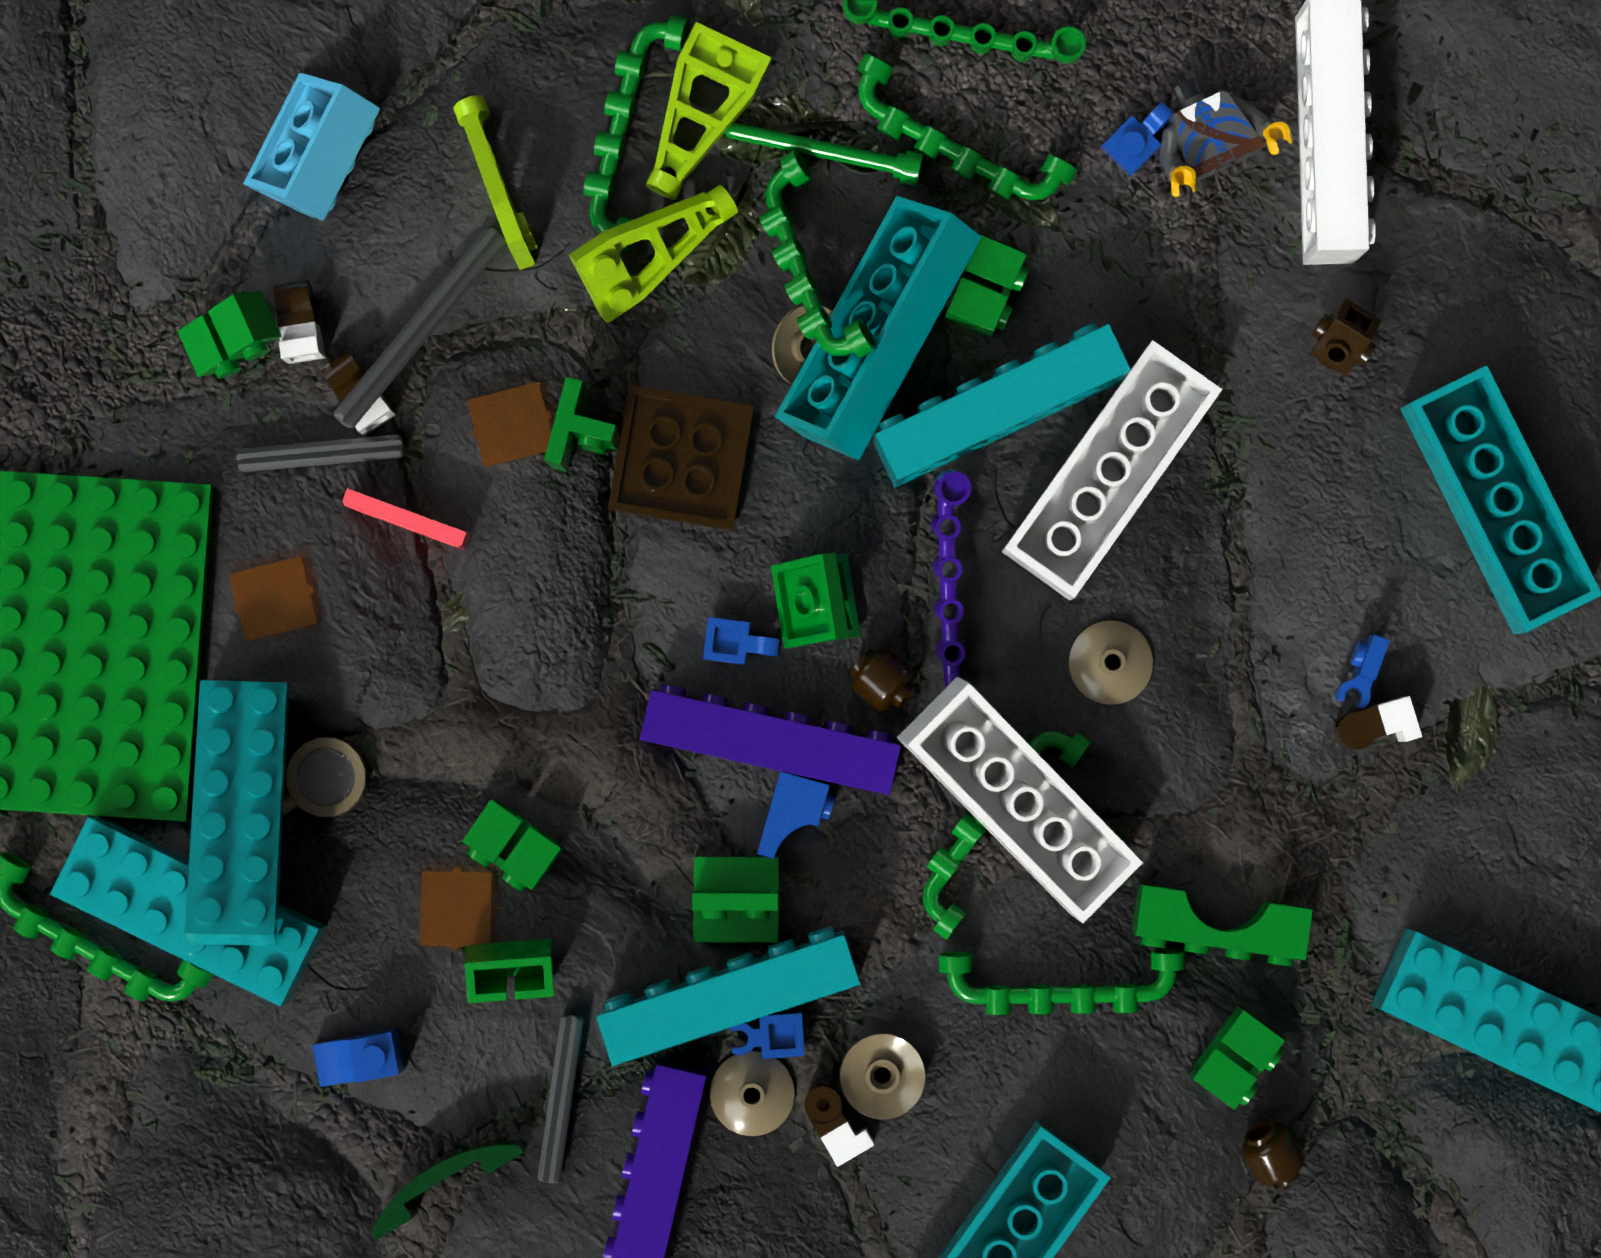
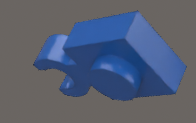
M802 1012L777 1013L759 1018L760 1027H752L747 1022L730 1027V1031L740 1030L748 1036L746 1044L732 1046V1053L735 1055H745L754 1047H761L762 1059L805 1056Z

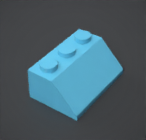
M299 72L243 184L302 214L324 221L327 213L332 210L337 201V193L346 176L355 166L356 156L365 138L370 135L374 128L375 118L380 108L342 84Z

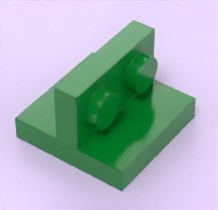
M565 378L544 458L545 462L552 469L568 472L576 440H578L577 444L581 445V449L605 455L607 448L613 450L618 448L621 434L616 425L583 417L589 391L581 380Z
M824 553L771 565L784 649L861 636L847 553Z
M694 856V891L692 893V910H694L693 942L778 943L779 857Z

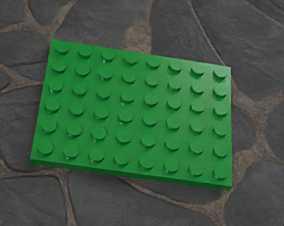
M0 471V810L190 821L214 497L213 485Z

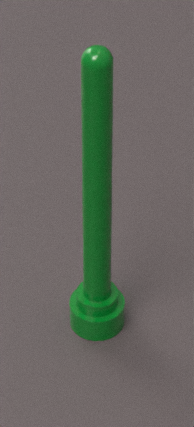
M733 122L724 133L730 139L787 151L797 150L805 155L893 173L894 178L900 179V183L916 187L924 153L907 150L906 154L898 152L897 156L736 122Z

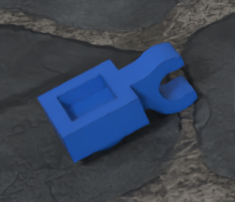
M1161 102L1141 124L1131 116L1102 145L1101 149L1132 177L1161 147V143L1154 136L1168 123L1174 112Z
M708 617L703 659L746 665L747 653L778 657L780 640L750 635V622Z
M1369 635L1365 637L1364 642L1360 640L1357 642L1350 659V664L1355 666L1352 673L1353 678L1342 682L1337 687L1335 700L1344 701L1346 692L1353 688L1359 693L1356 708L1364 709L1368 705L1372 683L1377 678L1390 640L1377 635Z

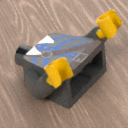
M1193 78L1174 88L1183 109L1171 115L1168 126L1162 132L1159 161L1168 179L1171 181L1172 195L1179 197L1180 185L1190 186L1194 193L1197 191V182L1257 155L1264 147L1262 140L1266 141L1269 152L1276 155L1279 153L1277 140L1284 139L1289 144H1292L1293 139L1290 128L1286 123L1274 122L1265 113L1238 96L1231 97L1226 90L1206 98L1197 78Z

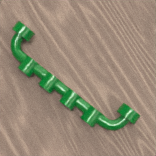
M843 0V12L850 22L854 24L867 23L888 28L889 33L898 39L905 38L910 33L929 36L930 41L936 46H946L952 40L970 44L971 49L977 54H986L993 48L1011 52L1012 57L1019 62L1029 61L1035 56L1056 59L1063 64L1077 62L1082 57L1086 47L1083 33L1079 29L1070 26L1059 29L1054 34L1052 42L1037 40L1032 33L1027 31L1019 32L1016 35L995 32L994 28L986 23L969 27L954 24L949 17L944 15L937 16L932 20L912 16L908 9L902 7L896 8L891 12L877 9V0ZM897 18H903L907 21L908 25L904 28H897L894 26L893 21ZM938 26H944L948 29L949 33L945 36H939L934 32V29ZM985 34L989 37L990 41L986 44H980L976 41L975 36ZM1022 41L1027 42L1031 49L1027 52H1022L1017 48L1016 44Z
M671 15L668 22L648 24L636 34L631 44L630 52L620 50L618 53L615 75L623 76L620 91L610 90L607 95L604 113L613 118L609 132L599 131L597 134L594 155L602 157L598 173L588 172L583 191L584 196L592 197L589 217L593 228L599 234L634 220L620 216L617 223L614 224L608 220L606 208L608 201H610L613 195L615 174L618 162L623 156L628 123L632 119L635 110L637 88L646 67L647 50L650 43L654 40L664 39L665 48L682 51L689 35V18ZM635 243L624 247L622 252L631 253Z
M864 54L856 68L863 74L858 87L859 100L868 113L880 120L877 126L879 131L896 140H899L902 133L917 140L913 147L917 152L924 153V156L932 160H936L938 154L941 153L954 161L950 167L952 171L969 180H972L976 173L990 180L987 189L1009 201L1012 193L1028 200H1042L1052 195L1061 183L1070 186L1078 171L1069 163L1048 154L1040 169L1046 174V177L1039 183H1029L1010 170L985 159L977 152L950 140L939 131L919 123L897 108L881 102L875 95L876 84L886 85L894 71L892 67L869 54Z
M793 150L780 158L781 168L773 174L767 184L765 198L769 211L760 216V222L771 238L777 235L781 244L772 249V255L777 265L783 271L790 269L793 275V279L786 282L784 287L795 305L801 303L804 305L806 313L797 318L798 326L808 340L815 337L822 350L831 355L844 356L854 352L859 358H862L877 349L873 334L868 326L861 319H858L844 327V338L837 339L833 336L830 329L832 328V321L826 310L822 307L818 296L820 292L819 286L809 272L805 261L807 259L806 251L795 235L793 229L794 219L782 200V191L789 182L795 187H799L812 179V172L806 160L799 151Z
M1059 731L1040 733L1028 742L1039 756L1048 748L1061 750L1063 753L1059 760L1071 769L1074 768L1092 743L1079 732L1074 738H1071ZM965 813L952 831V834L958 839L951 849L946 851L940 847L927 865V868L933 873L923 889V904L926 912L937 922L933 931L945 940L951 936L966 915V912L954 903L946 909L940 902V892L986 830L975 817L970 816L968 813Z
M7 852L0 853V906L9 915L17 919L13 926L17 933L30 939H36L40 932L54 940L50 947L53 953L67 960H73L76 953L89 959L91 962L87 967V971L90 974L105 981H109L113 974L127 981L124 992L139 1001L146 1002L149 995L167 1002L181 1001L190 996L197 987L207 988L214 974L183 960L177 970V974L182 980L175 985L166 984L159 980L158 976L150 970L134 966L122 959V956L116 951L105 946H99L88 940L79 930L68 925H62L49 918L48 914L42 909L19 901L13 894L12 886L13 883H24L31 870V865L13 854Z
M1180 949L1151 950V969L1159 971L1158 979L1151 985L1120 983L1113 986H1095L1092 984L1051 986L1038 984L1028 987H1010L1006 985L972 987L965 981L964 973L973 971L972 953L962 951L939 953L938 969L939 972L947 974L949 987L958 998L967 1003L986 1004V1013L991 1015L1010 1014L1011 1004H1028V1013L1051 1014L1054 1012L1055 1003H1070L1071 1012L1077 1014L1095 1013L1096 1003H1113V1011L1117 1013H1135L1139 1011V1002L1159 1000L1168 994L1175 983L1177 971L1185 969V951Z

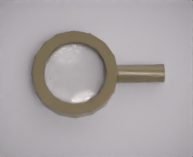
M316 738L304 743L292 755L286 769V786L289 793L284 795L283 816L298 806L303 811L317 817H335L350 811L362 799L368 785V769L362 755L352 744L338 738Z

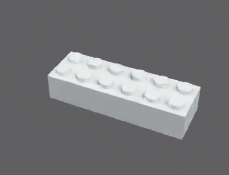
M1306 0L1295 16L1303 265L1353 264L1369 250V244H1374L1375 221L1373 218L1368 219V202L1373 201L1374 180L1372 176H1367L1366 160L1372 158L1373 140L1371 134L1365 133V117H1370L1371 94L1369 91H1364V75L1369 74L1370 53L1368 49H1363L1362 33H1367L1369 14L1367 7H1361V0Z
M1152 340L1001 552L1068 600L1074 599L1222 389Z
M956 677L897 737L1061 906L1081 923H1084L1143 863L976 689L963 679Z

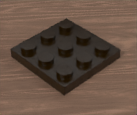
M629 385L608 510L734 531L754 405Z

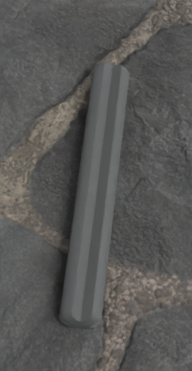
M400 435L241 448L237 450V465L239 470L251 472L397 459L404 456L405 448L403 438Z
M563 1014L560 1018L537 1176L539 1181L545 1183H559L562 1175L584 1023L583 1017L579 1015Z

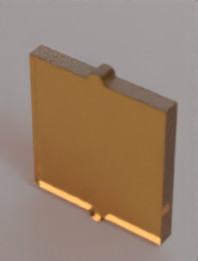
M539 382L467 400L475 429L471 434L478 441L485 468L546 452L551 435L549 420L552 418V415L546 411Z
M302 556L229 574L236 601L233 610L239 613L246 642L318 624L311 596L314 593V588L309 586Z
M454 868L452 872L422 871L420 946H450L452 950L456 951L459 947H466V945L491 943L492 873L462 872L460 868Z

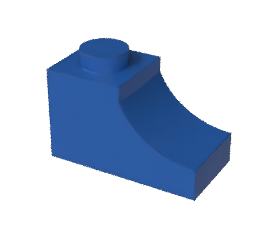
M780 771L757 854L774 858L779 845L792 831L809 824L818 826L820 818L829 820L835 795L828 794L830 785Z
M398 1027L312 1045L320 1087L348 1082L358 1083L399 1075L406 1069Z

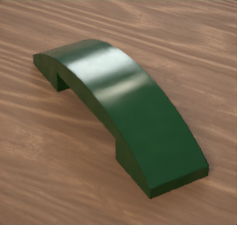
M506 1139L484 1142L466 1147L438 1160L413 1178L394 1197L377 1220L371 1232L372 1237L376 1241L411 1220L418 1213L411 1201L414 1197L477 1160L486 1175L524 1153L527 1148L524 1140Z

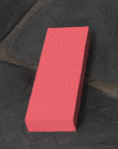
M348 488L342 501L344 506L461 550L467 549L472 536L465 531Z

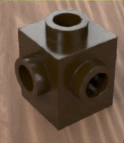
M1345 298L1332 317L1324 314L1312 333V336L1317 338V341L1310 354L1319 359L1325 367L1337 370L1347 376L1356 363L1363 366L1375 349L1376 344L1371 341L1380 325L1381 319Z

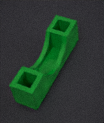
M1138 883L1131 934L1142 937L1141 945L1166 948L1167 941L1184 943L1183 951L1209 954V947L1226 949L1225 957L1251 960L1252 953L1268 955L1267 963L1293 967L1294 959L1306 961L1313 909L1263 901L1257 913L1246 923L1235 928L1216 929L1204 924L1194 914L1189 905L1186 891Z

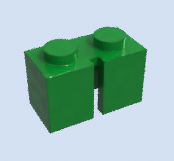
M980 235L982 238L965 268L945 319L991 338L995 327L1004 330L1013 309L1012 306L1006 304L1012 289L1020 292L1029 268L1022 266L1027 254Z
M261 290L233 294L208 311L212 320H210L208 314H204L177 331L197 376L202 377L216 374L218 379L229 377L240 371L241 367L239 364L244 360L251 361L269 352L268 345L282 337Z
M497 799L489 801L462 840L464 844L470 847L466 852L468 856L485 867H488L490 862L499 866L504 871L501 878L521 892L525 886L530 890L538 886L564 848L563 845Z
M551 938L466 945L464 964L468 1003L507 1000V977L515 976V1000L554 997Z
M1237 1006L1187 1075L1235 1110L1239 1103L1245 1106L1256 1093L1259 1085L1255 1081L1259 1073L1263 1072L1264 1069L1271 1071L1279 1062L1284 1053L1280 1047L1285 1040Z

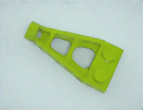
M695 22L677 59L655 169L652 170L646 182L648 188L666 198L676 200L685 179L723 136L727 128L754 99L772 62L771 57ZM699 75H704L729 88L728 98L714 113H703L693 108L690 104L689 97L692 83ZM683 117L706 127L705 133L691 151H686L676 146L673 142L677 126ZM663 169H673L676 172V177L664 172Z
M474 95L464 98L454 105L453 110L459 125L464 127L506 243L520 270L536 265L531 254L532 250L538 248L523 211L515 212L483 129L485 120L491 114L485 97Z
M718 185L706 194L704 192L603 231L568 255L600 316L607 323H610L641 302L717 225L736 215L738 209L726 189ZM710 207L712 210L707 212L706 208ZM685 218L689 231L673 246L666 248L659 233L660 229L675 220ZM640 240H650L655 250L654 258L639 274L630 276L620 257L622 249Z

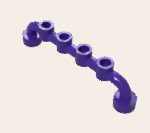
M946 470L937 476L934 482V492L938 498V513L931 520V529L935 535L939 536V556L934 559L932 569L934 574L940 578L941 597L934 604V613L942 620V639L936 644L935 653L943 662L945 688L956 677L960 678V663L965 658V649L959 643L958 622L964 615V608L958 601L957 580L962 574V564L956 559V537L961 531V523L955 517V506L964 503L969 498L971 483L965 474L957 470ZM946 519H950V530L942 533L940 530L941 523ZM951 561L953 564L952 571L949 574L943 575L942 566L946 562ZM953 603V613L950 616H944V607ZM955 645V654L950 658H945L947 647Z

